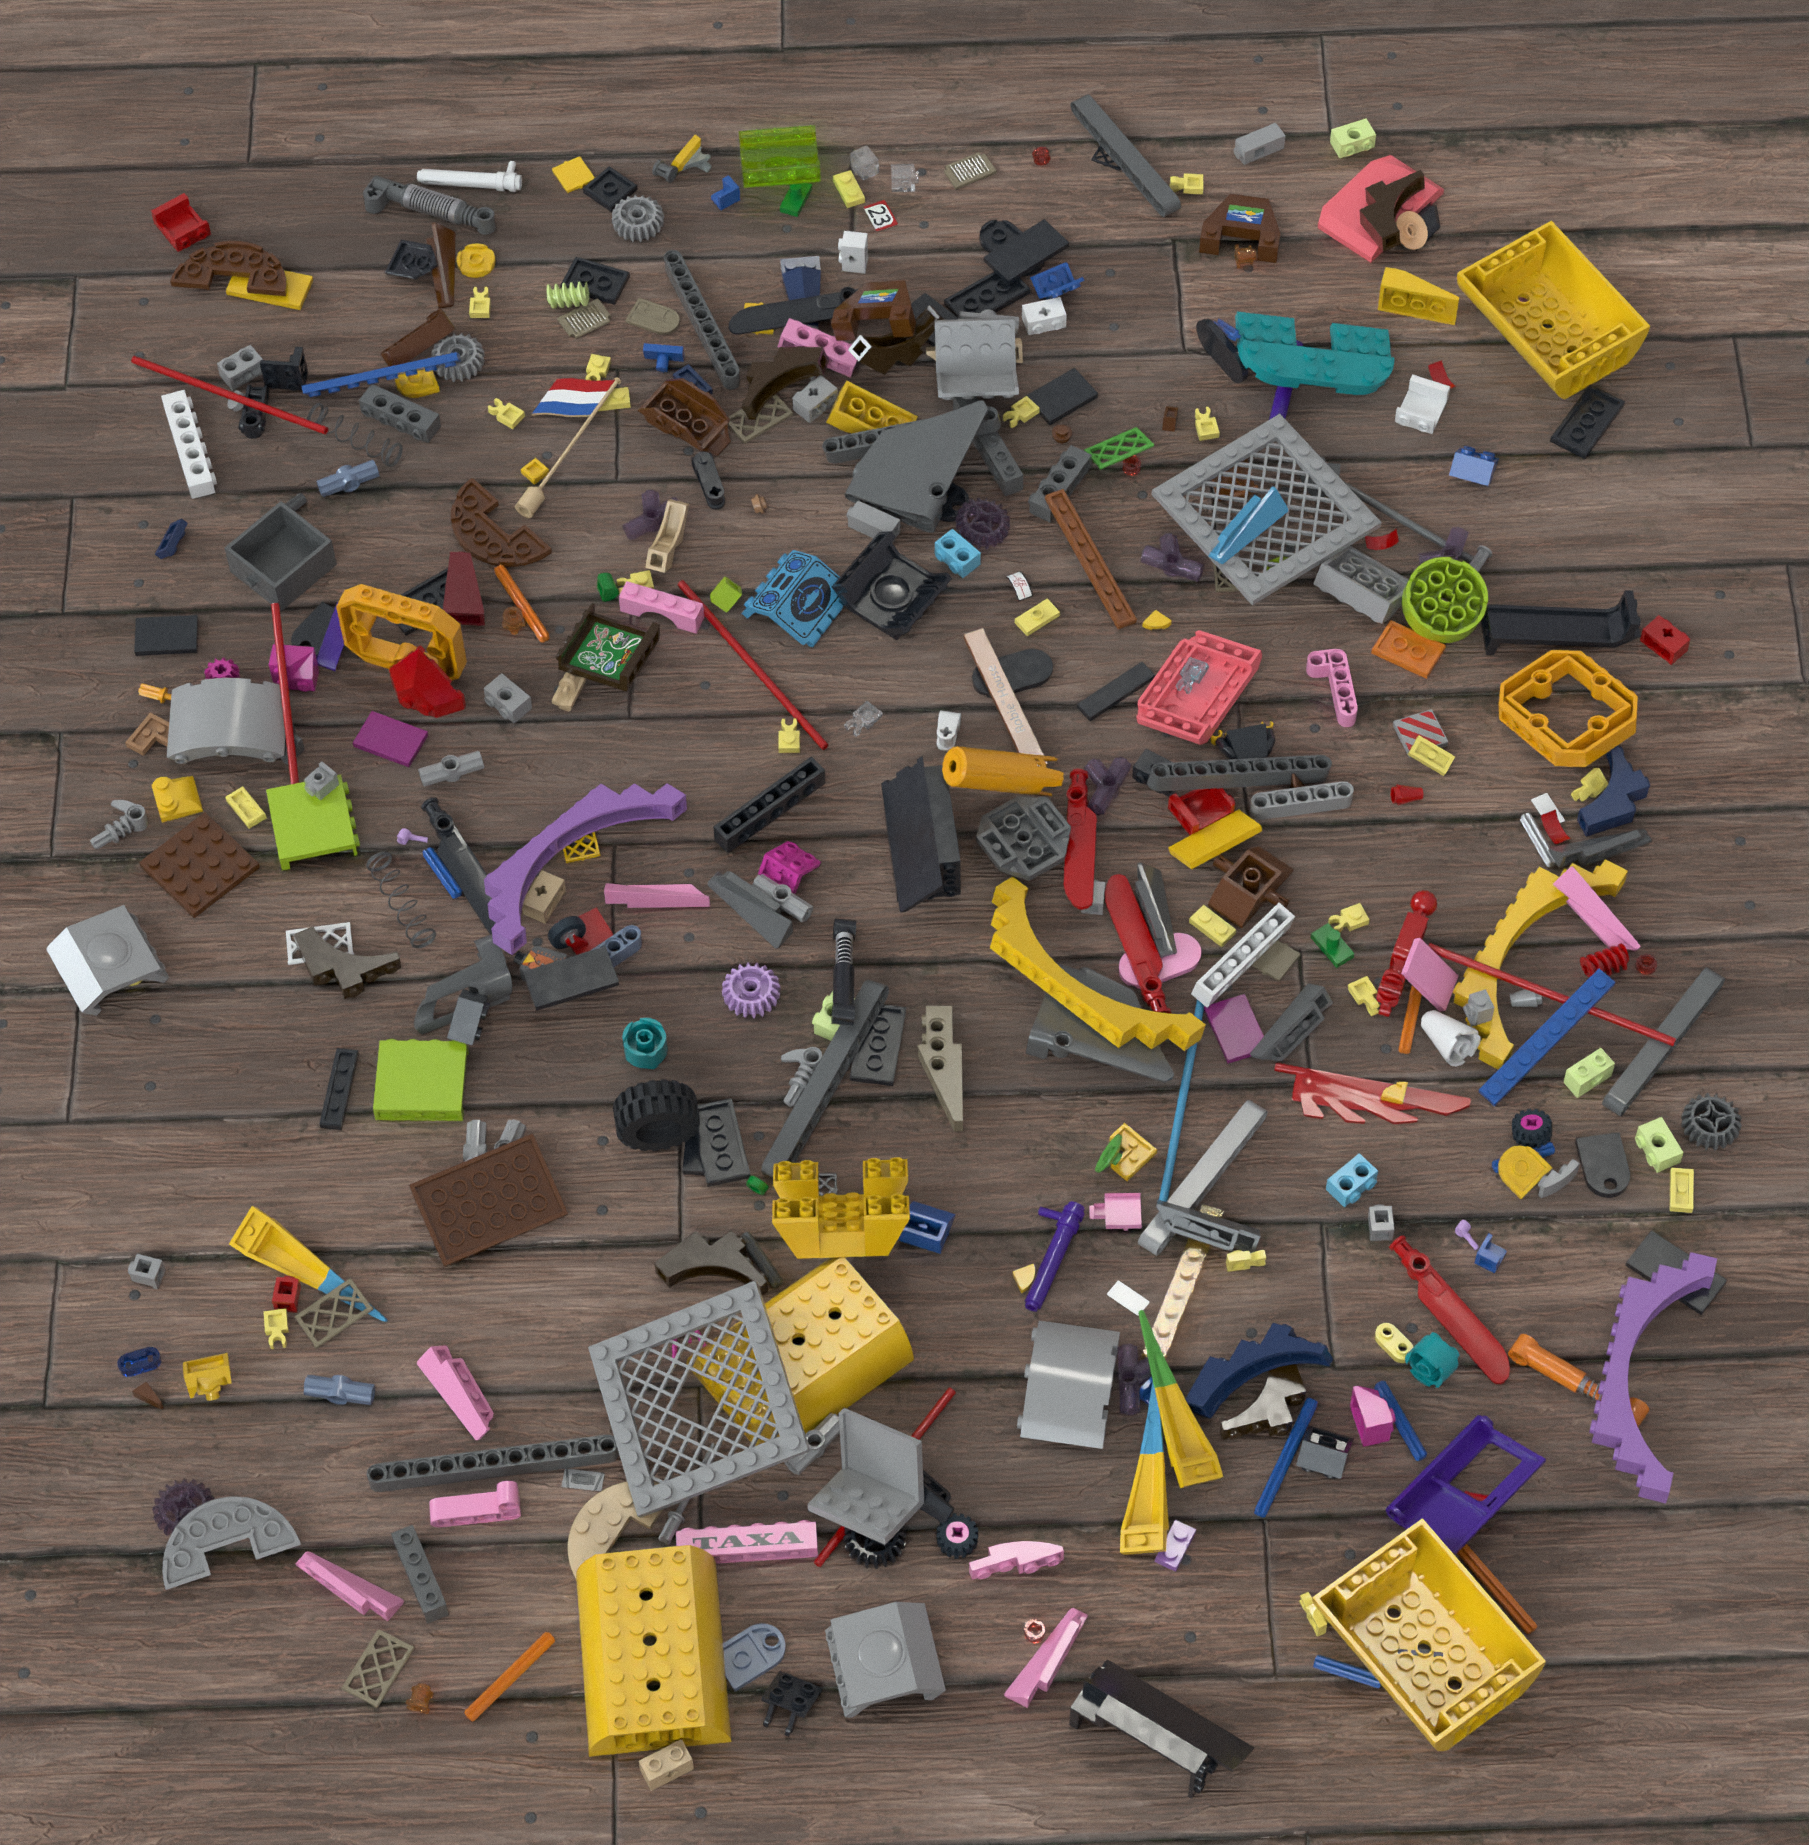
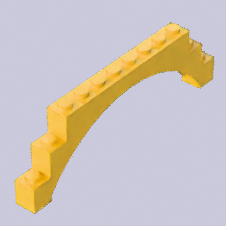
M1606 859L1601 866H1596L1593 873L1574 863L1570 865V867L1573 866L1598 896L1611 895L1616 897L1624 885L1628 873L1627 870ZM1541 867L1535 873L1531 872L1526 881L1527 886L1525 889L1521 888L1516 896L1517 901L1515 904L1511 903L1505 913L1507 916L1504 920L1500 919L1495 927V934L1488 936L1484 945L1486 946L1483 951L1479 950L1474 960L1500 970L1509 949L1528 927L1547 913L1567 904L1566 901L1569 898L1553 885L1560 877ZM1564 869L1562 871L1560 877L1567 871V869ZM1468 967L1463 976L1464 980L1462 983L1458 982L1453 990L1455 994L1454 1003L1463 1008L1468 1004L1469 994L1486 989L1494 1005L1492 1020L1472 1026V1028L1479 1032L1478 1035L1482 1039L1478 1046V1050H1480L1478 1059L1499 1070L1512 1056L1514 1044L1508 1041L1500 1020L1496 997L1497 978ZM1466 1017L1465 1021L1467 1022V1025L1471 1027L1469 1020Z
M1013 876L996 886L992 903L998 908L995 909L991 926L997 931L994 932L990 949L1108 1041L1120 1048L1136 1037L1152 1050L1169 1039L1185 1051L1201 1040L1206 1024L1190 1012L1187 1014H1168L1132 1007L1103 996L1070 976L1045 952L1030 927L1024 903L1028 888Z

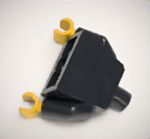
M1270 721V725L1266 726V723L1263 724L1261 722L1259 725L1228 730L1224 734V738L1222 731L1218 730V736L1212 735L1210 740L1228 759L1267 758L1271 754L1276 741L1273 731L1274 723Z

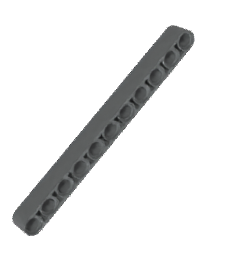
M869 979L863 983L854 999V1025L839 1026L767 1154L761 1169L763 1175L773 1178L774 1164L781 1161L796 1163L887 1000L889 994V987L887 985Z
M600 1435L378 1463L371 1465L366 1475L370 1488L373 1491L385 1492L607 1464L617 1460L619 1451L614 1436ZM608 1446L613 1447L611 1451L603 1450L605 1447ZM585 1449L590 1450L588 1454L580 1453L582 1450ZM561 1452L568 1453L564 1457L557 1456ZM538 1455H543V1456H545V1457H544L543 1459H541V1460H535V1459H534V1458H535L536 1456H538ZM515 1458L521 1459L518 1463L511 1462ZM492 1461L498 1462V1464L494 1466L488 1465ZM468 1464H475V1467L471 1469L465 1468ZM445 1467H452L448 1472L442 1471ZM422 1470H429L427 1474H419ZM399 1473H406L404 1477H396ZM378 1475L383 1476V1478L378 1481L373 1480L374 1477Z

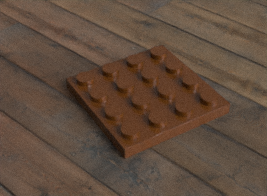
M205 812L139 862L140 867L193 918H196L260 868L259 863Z

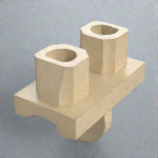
M566 672L559 682V687L552 698V704L558 705L559 709L571 711L586 682V678Z

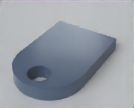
M764 1623L755 1624L723 1643L725 1676L734 1692L776 1667L784 1658L786 1651L785 1639L776 1627ZM769 1636H775L779 1641L775 1646H768L765 1640Z

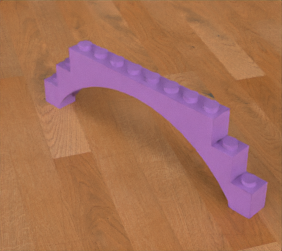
M668 783L661 789H658L653 795L636 784L625 789L620 795L603 784L592 789L588 795L577 801L572 808L563 813L551 825H548L539 835L533 837L528 844L517 850L512 857L504 861L501 866L492 873H489L484 879L485 893L492 898L488 903L489 918L496 922L491 928L493 943L511 955L527 943L526 930L521 926V912L524 899L536 875L559 851L587 834L615 824L644 819H670L674 821L687 810L686 795Z
M1690 1252L1688 1260H1683L1681 1269L1659 1265L1657 1273H1652L1650 1282L1628 1277L1627 1284L1621 1285L1619 1298H1623L1622 1304H1617L1615 1317H1619L1618 1323L1613 1322L1610 1335L1614 1336V1342L1609 1341L1606 1355L1610 1356L1609 1362L1605 1361L1602 1374L1606 1375L1605 1381L1601 1380L1598 1394H1601L1602 1397L1601 1401L1596 1400L1594 1414H1598L1597 1420L1592 1419L1589 1433L1593 1434L1592 1443L1615 1449L1612 1460L1616 1461L1615 1470L1638 1475L1636 1487L1640 1488L1638 1497L1666 1503L1673 1472L1667 1471L1656 1459L1637 1427L1628 1393L1630 1356L1640 1335L1662 1310L1691 1292L1701 1288L1710 1289L1717 1258Z

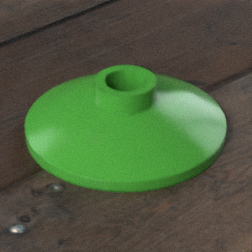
M1117 1134L1103 1151L1095 1168L1097 1173L1104 1171L1111 1164L1117 1165L1120 1161L1122 1154L1119 1151L1122 1144V1135Z

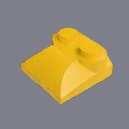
M193 776L176 779L159 777L151 784L162 823L203 812Z

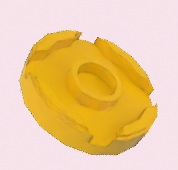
M478 243L465 246L464 250L458 252L456 258L459 271L463 275L472 278L486 276L494 269L496 263L493 250H490L484 244Z

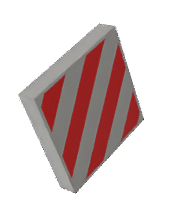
M1432 709L1393 721V727L1407 754L1419 735L1440 748L1448 746V740Z

